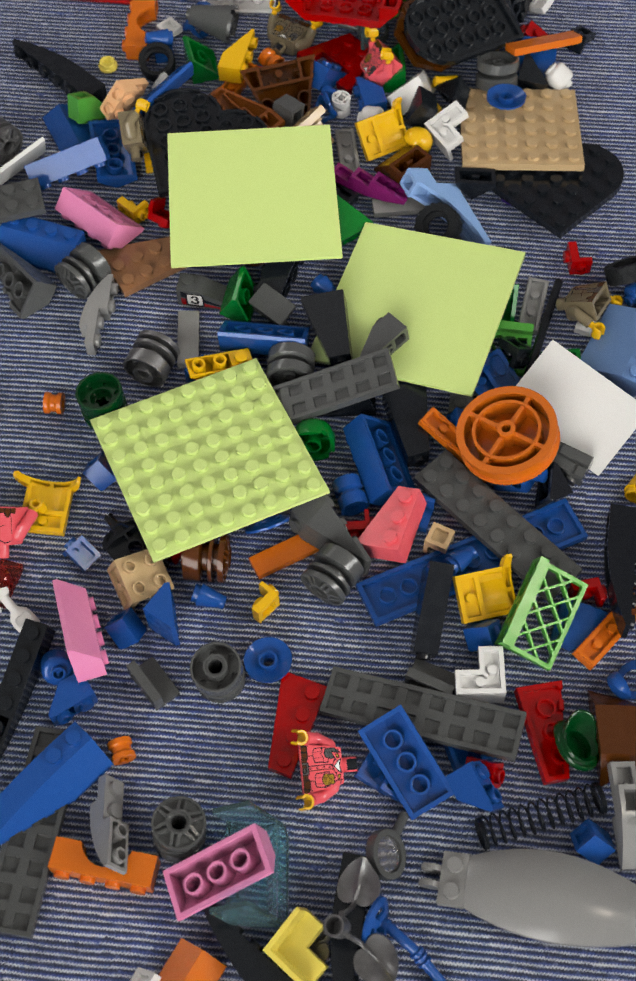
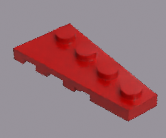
M289 672L281 679L268 763L269 771L292 779L299 762L298 745L291 744V741L296 742L298 740V735L291 731L294 729L305 730L306 732L312 731L327 686Z
M562 680L517 687L514 690L519 710L527 712L524 726L543 786L565 782L570 778L569 764L559 753L553 733L554 724L559 720H564V700H562L561 693L563 689Z

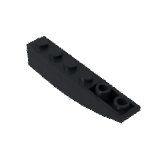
M18 39L12 40L15 56L25 61L30 68L37 70L43 78L49 79L55 87L62 89L66 95L85 91L103 103L107 96L105 84L82 67L46 48Z
M611 503L606 522L604 575L613 617L620 636L626 638L629 629H634L636 615H632V609L636 607V595L633 594V589H636V507Z
M27 618L0 684V760L20 722L41 672L40 660L49 651L56 632L49 625Z
M343 852L338 881L347 866L362 855ZM336 887L332 914L339 915V911L345 910L351 903L340 901ZM356 904L355 909L346 915V918L351 923L350 934L360 940L365 922V911L370 909L371 905L362 907ZM331 937L333 981H359V976L355 974L353 960L355 953L361 947L346 938L337 939Z
M216 904L203 909L216 939L243 981H294L291 977L286 976L271 958L269 960L261 953L264 948L252 938L248 941L242 935L244 930L235 921L227 922L222 917L224 912Z

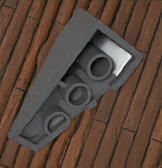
M0 243V279L4 285L2 290L4 294L9 296L10 308L20 319H25L50 303L57 285L47 275Z

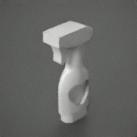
M8 587L0 588V603L2 602L10 611L11 624L19 633L26 618L41 622L30 609L15 604L9 597Z

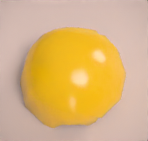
M418 126L412 127L404 135L405 142L410 146L419 145L427 153L430 152L433 145V136L427 129Z

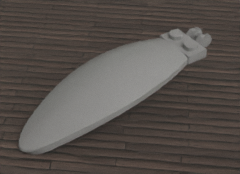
M504 849L472 856L465 853L444 851L442 865L429 862L421 864V869L425 872L440 874L439 882L428 878H420L418 882L420 887L438 890L437 906L465 909L474 916L496 927L526 938L551 944L588 948L636 945V884L588 860L547 850Z

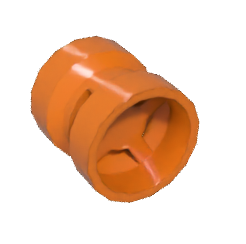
M269 47L265 48L258 57V62L262 66L285 62L280 55H276V52Z

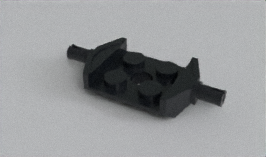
M112 513L108 514L109 517L107 515L104 517L111 530L105 535L102 546L104 551H107L113 560L134 554L129 551L134 545H140L142 547L141 551L147 549L134 518L118 522ZM171 556L162 559L166 569L172 562Z

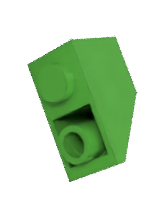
M85 91L67 94L68 117L75 120L76 123L86 124L90 120L105 119L104 114L99 109L102 102L95 96Z

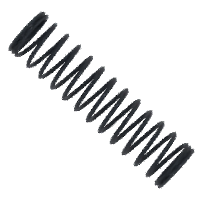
M594 781L591 785L586 784L584 790L576 787L574 793L567 789L565 796L559 792L556 794L555 799L548 795L546 802L541 798L537 800L536 805L529 801L527 808L523 804H519L518 811L510 807L508 814L504 810H500L498 817L491 812L489 821L485 816L475 817V829L480 844L484 850H489L490 841L482 820L484 818L490 828L494 845L498 847V842L492 828V815L500 826L504 843H508L501 822V812L508 819L512 836L517 841V835L511 822V809L518 817L524 838H527V833L520 817L521 806L528 815L533 834L536 835V828L529 810L530 803L537 811L543 832H546V826L539 811V801H542L545 805L549 822L552 828L555 829V821L548 806L549 798L556 804L560 823L562 826H565V819L558 805V795H561L565 800L569 819L574 824V814L567 801L568 792L573 795L578 815L584 821V813L576 795L577 789L583 793L587 811L590 817L593 818V808L586 795L587 786L590 787L598 812L604 815L608 811V805L603 789L598 782ZM596 789L600 795L601 801L599 799L598 794L596 793Z

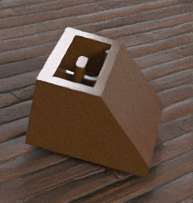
M419 145L404 147L374 167V171L376 173L379 171L400 184L408 168H428L430 171L432 156Z

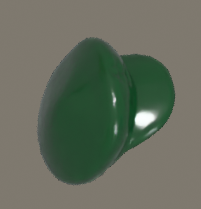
M579 709L574 711L568 719L557 721L554 724L553 733L557 749L562 758L574 769L587 772L593 770L599 761L596 721L589 711Z

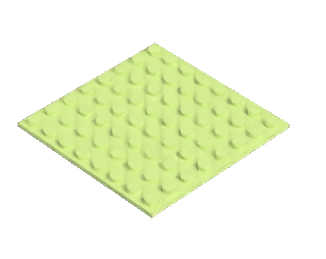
M330 125L167 133L171 268L343 258Z
M365 222L336 289H343L347 302L353 359L360 357L376 321L389 312L407 327L409 340L391 355L397 379L403 382L473 397L526 252ZM316 336L311 347L315 353V362L330 365Z
M257 358L90 420L153 563L330 493Z

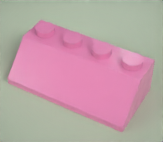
M63 187L55 210L62 214V218L75 223L74 226L76 228L86 231L90 238L100 241L101 246L106 249H122L144 230V227L92 191Z
M58 579L52 580L66 651L78 683L107 675L105 665L109 664L106 649H101L105 642L102 632H97V628H101L98 614L93 615V611L97 610L94 597L88 596L86 588Z
M254 823L162 871L177 920L182 921L273 874L275 853L267 831Z

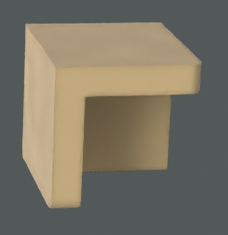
M433 522L424 540L423 552L427 554L429 549L433 548L446 554L449 545L454 542L455 530Z

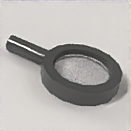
M404 811L399 813L392 829L376 830L368 838L366 858L380 880H394L400 877L404 871L406 850L400 836L409 818L408 813Z

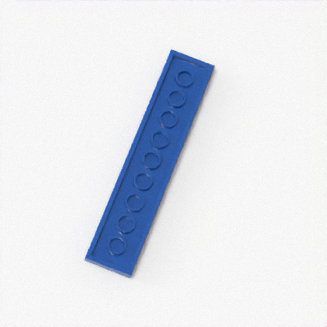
M566 498L522 516L560 550L587 540L588 534ZM473 535L449 545L446 554L434 551L358 582L356 589L375 627H378L416 611L422 569L430 560L442 562L447 554L473 546L478 553V557L460 575L499 567L501 560ZM453 579L451 582L449 597L455 595Z

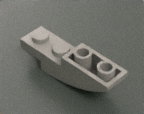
M108 274L95 287L80 317L79 328L82 337H85L84 344L88 355H96L97 347H101L100 329H104V321H110L111 313L115 312L114 295H118V283H115L113 274Z
M635 761L609 762L607 769L615 811L612 823L620 871L636 870Z
M104 774L98 779L97 800L90 803L91 836L95 851L103 866L124 875L127 873L129 825L122 822L124 783L108 774Z

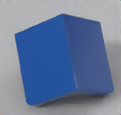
M104 451L88 462L83 471V474L100 491L105 490L116 481Z
M132 607L114 615L104 627L120 650L139 642L147 631V628Z
M499 619L475 621L463 628L470 652L478 651V646H496L494 644L501 631Z
M589 818L570 833L576 852L595 864L599 865L616 851L610 834Z

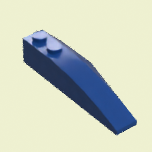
M75 721L31 761L0 793V845L9 841L10 837L20 831L24 832L31 828L32 824L42 818L51 816L55 813L54 811L64 805H69L76 801L100 776L113 766L111 760L96 742Z

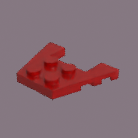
M348 33L298 51L297 58L315 54L316 61L324 57L330 63L334 62L341 66V71L345 72L346 75L336 82V88L347 91L351 95L353 86L356 85V77H361L364 73L360 63L367 55L369 47Z

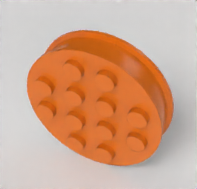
M504 386L480 394L465 407L456 426V441L464 464L476 477L492 484L515 485L537 477L550 466L559 450L560 431L556 413L552 405L542 395L524 387Z

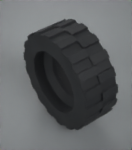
M442 202L430 203L431 205H426L422 211L420 210L418 217L415 219L414 229L416 232L430 234V222L436 217H443L446 219L448 227L441 236L453 239L460 238V233H462L461 217L449 205Z
M636 256L623 258L605 266L604 272L608 286H620L636 282Z

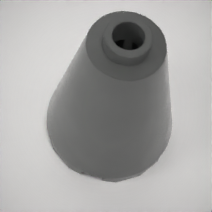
M192 5L191 8H187L185 18L188 20V24L227 44H231L233 40H230L231 35L235 36L239 14L235 12L239 10V7L237 5Z

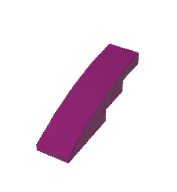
M339 162L334 167L335 181L360 194L404 205L410 198L407 197L400 184L379 171L373 176L360 167L352 171Z

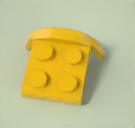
M401 97L393 100L391 109L354 123L366 161L377 159L410 146L404 140L407 130L402 117Z
M14 471L13 477L15 480L27 487L22 507H28V510L32 509L30 507L32 499H37L39 505L41 501H44L47 505L46 512L38 515L28 533L65 536L73 494L80 487L81 477L78 476L75 480L68 482H51L32 478L19 471Z
M511 553L501 558L499 567L452 577L462 624L503 616L509 613L516 598L511 574L513 558Z

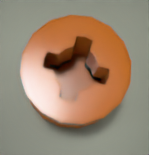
M45 392L43 397L44 413L56 412L63 415L65 411V394L61 392L58 394Z
M130 736L117 737L107 743L108 750L112 752L111 762L113 765L127 764L136 758V753L131 748L132 739Z

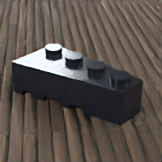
M305 261L264 264L260 273V281L254 285L253 295L263 283H266L287 298L291 289L289 283L296 280L298 265L303 266Z

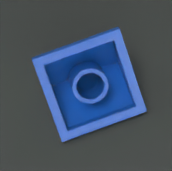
M166 582L143 610L149 628L175 646L180 645L175 601L170 582Z

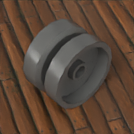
M501 50L477 56L476 67L479 71L476 73V87L488 92L491 87L498 84L518 86V74L516 72L519 70V56H513L507 51Z
M282 342L272 346L268 351V366L266 368V376L272 387L314 373L315 353L311 348L297 342Z

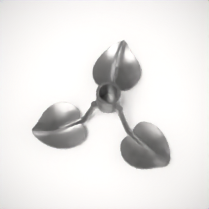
M361 856L347 866L337 884L338 898L344 903H351V905L345 910H340L339 915L331 914L326 917L323 923L324 930L310 946V949L325 963L330 957V948L326 942H329L331 937L337 939L346 938L361 947L355 953L353 960L354 969L364 981H395L399 969V959L393 943L383 935L372 934L365 944L350 934L351 923L346 918V915L355 909L356 904L362 907L372 905L381 891L379 876L368 859Z

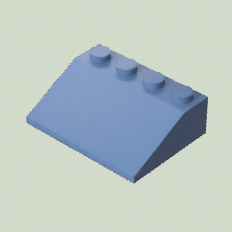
M609 304L600 320L605 325L604 335H601L599 340L591 337L581 355V360L634 398L636 395V308Z

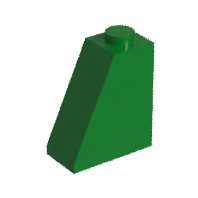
M337 195L341 244L344 246L359 238L365 222L373 223V221Z

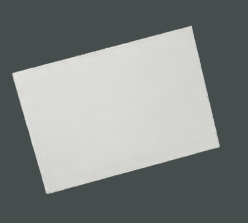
M554 340L549 343L516 385L531 389L548 400L557 416L560 441L594 457L590 470L597 476L601 474L636 429V399Z

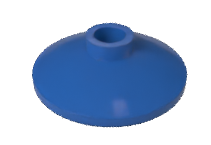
M498 84L488 90L487 101L495 108L513 110L525 103L526 93L516 85Z
M265 637L258 639L247 648L244 654L245 670L257 682L273 683L279 681L287 675L292 666V654L289 647L277 638ZM267 661L273 662L271 666H265Z

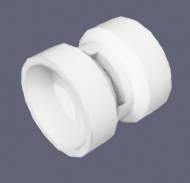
M344 90L334 92L331 101L334 110L337 112L336 118L343 119L348 117L351 113L350 94Z

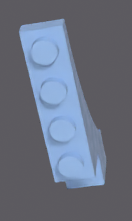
M428 168L407 169L400 181V185L407 197L415 199L424 206L438 202L449 205L461 217L462 233H460V237L464 241L485 245L491 244V240L455 183H436Z

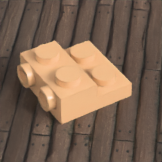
M145 78L116 80L99 108L106 119L119 120L118 112L131 110L135 106L136 101L144 95L145 89L149 85L148 81Z

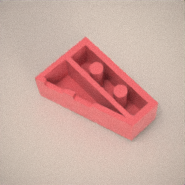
M398 486L360 535L358 540L370 558L406 564L427 505L420 489Z

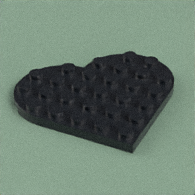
M414 0L404 18V33L410 46L416 54L438 65H456L503 48L505 43L521 41L524 38L523 32L504 0Z
M177 88L157 97L154 100L155 103L145 113L144 131L159 197L169 196L167 133L267 128L266 124L258 116L254 117L247 114L245 110H222L218 101L211 94L202 93L197 88Z
M582 143L585 163L584 171L495 170L496 187L491 190L552 234L562 238L619 192L623 182L624 170L617 156L598 144Z

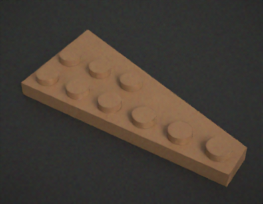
M170 236L127 244L122 249L112 248L110 250L105 248L98 250L110 265L114 281L118 283V288L125 298L188 268H171Z

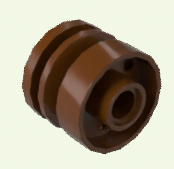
M229 534L221 536L219 544L218 538L210 540L209 543L205 542L181 552L183 579L200 581L203 572L207 571L209 582L214 581L217 572V581L225 583L232 556Z

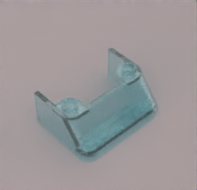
M250 800L213 808V814L226 822L225 838L254 823L266 830L275 853V866L273 874L236 892V897L228 898L225 905L210 908L209 913L232 926L281 927L289 917V836L286 826Z

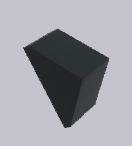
M525 54L518 77V87L521 89H548V82L530 54Z
M461 76L435 86L446 102L451 104L457 100L464 109L466 108L470 88Z
M418 86L404 123L410 127L418 126L424 128V123L438 112L436 95L422 86Z
M455 167L454 169L455 185L470 199H474L496 187L495 169Z
M552 462L547 468V481L545 483L537 482L535 508L538 510L573 493L556 462Z

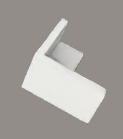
M422 70L410 78L404 85L390 93L386 99L392 105L394 99L401 97L402 115H404L410 108L418 86H422L434 93L436 88L432 87V81L425 70Z
M457 100L424 123L425 128L433 136V143L449 161L453 159L451 151L464 141L463 137L454 127L469 117L467 111Z
M478 646L479 669L455 670V695L486 703H504L507 692L503 646Z

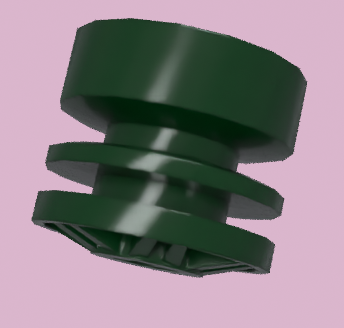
M96 372L87 375L76 387L75 396L85 423L91 429H93L90 423L91 419L128 406L121 383L113 374Z

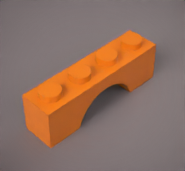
M130 0L131 13L127 15L128 26H125V40H122V51L126 53L127 60H138L141 50L147 45L145 44L146 31L141 28L147 23L157 20L158 0Z
M56 836L48 868L54 873V877L58 879L69 880V877L79 878V882L83 884L94 885L95 882L104 883V887L108 889L120 890V887L130 888L131 893L145 895L146 892H154L161 861L157 855L132 851L128 856L127 873L122 875L107 867H101L89 861L86 847L82 841Z

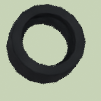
M161 42L147 44L139 54L138 62L142 74L148 80L155 82L160 73L165 72L169 76L176 69L173 52L166 44ZM157 53L166 55L168 64L164 69L151 71L147 68L146 61L150 56Z

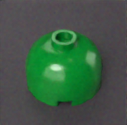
M308 418L300 421L295 426L313 461L324 460L329 457V453L335 451V433L326 421L318 418Z

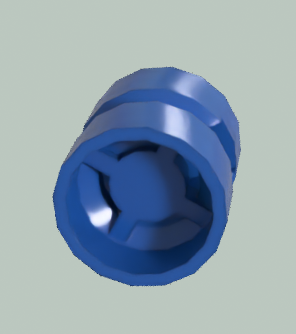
M345 474L333 481L332 488L335 497L338 499L337 502L342 515L355 516L364 512V509H368L369 502L366 493L362 490L363 485L358 474Z

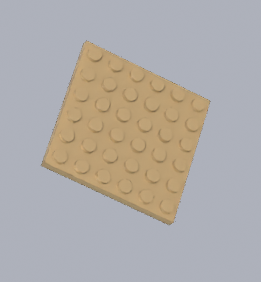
M470 88L465 108L469 117L460 123V135L464 140L461 143L462 167L521 171H584L585 163L575 90L523 89L526 93V101L521 107L513 110H502L489 104L487 101V91Z

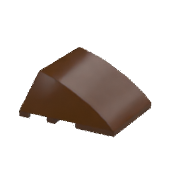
M315 54L263 67L258 66L240 70L242 77L259 104L273 109L274 101L288 94L305 104L304 115L310 110Z
M588 690L589 711L596 721V741L599 761L596 765L598 783L603 787L610 783L607 769L609 762L635 761L636 766V703Z

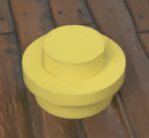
M112 56L102 57L98 64L99 70L105 74L113 73L118 68L117 61Z

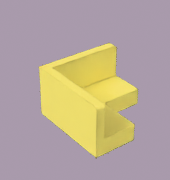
M297 906L264 947L263 951L294 981H318L329 967L310 949V946L324 930L323 923L307 908Z

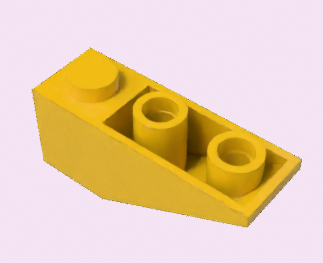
M255 29L248 31L222 53L217 66L219 81L242 84L243 77L240 70L248 69V64L253 60V51L258 46Z
M249 348L185 359V364L190 379L198 380L252 360Z

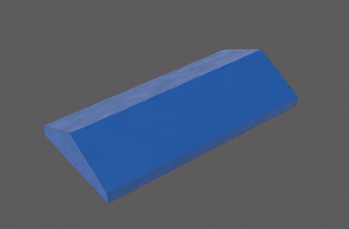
M189 61L179 66L143 98L150 102V108L155 103L154 100L165 92L179 88L194 75L193 63ZM141 110L140 114L144 118L146 112Z
M58 104L42 117L59 151L91 139L88 123L78 124L75 120L68 117V104Z
M119 120L88 121L90 138L93 139L105 134L110 159L106 160L107 165L95 169L97 183L119 188L138 180L135 162L131 161V154L127 152L122 144Z
M401 704L358 731L411 820L454 795L443 771Z

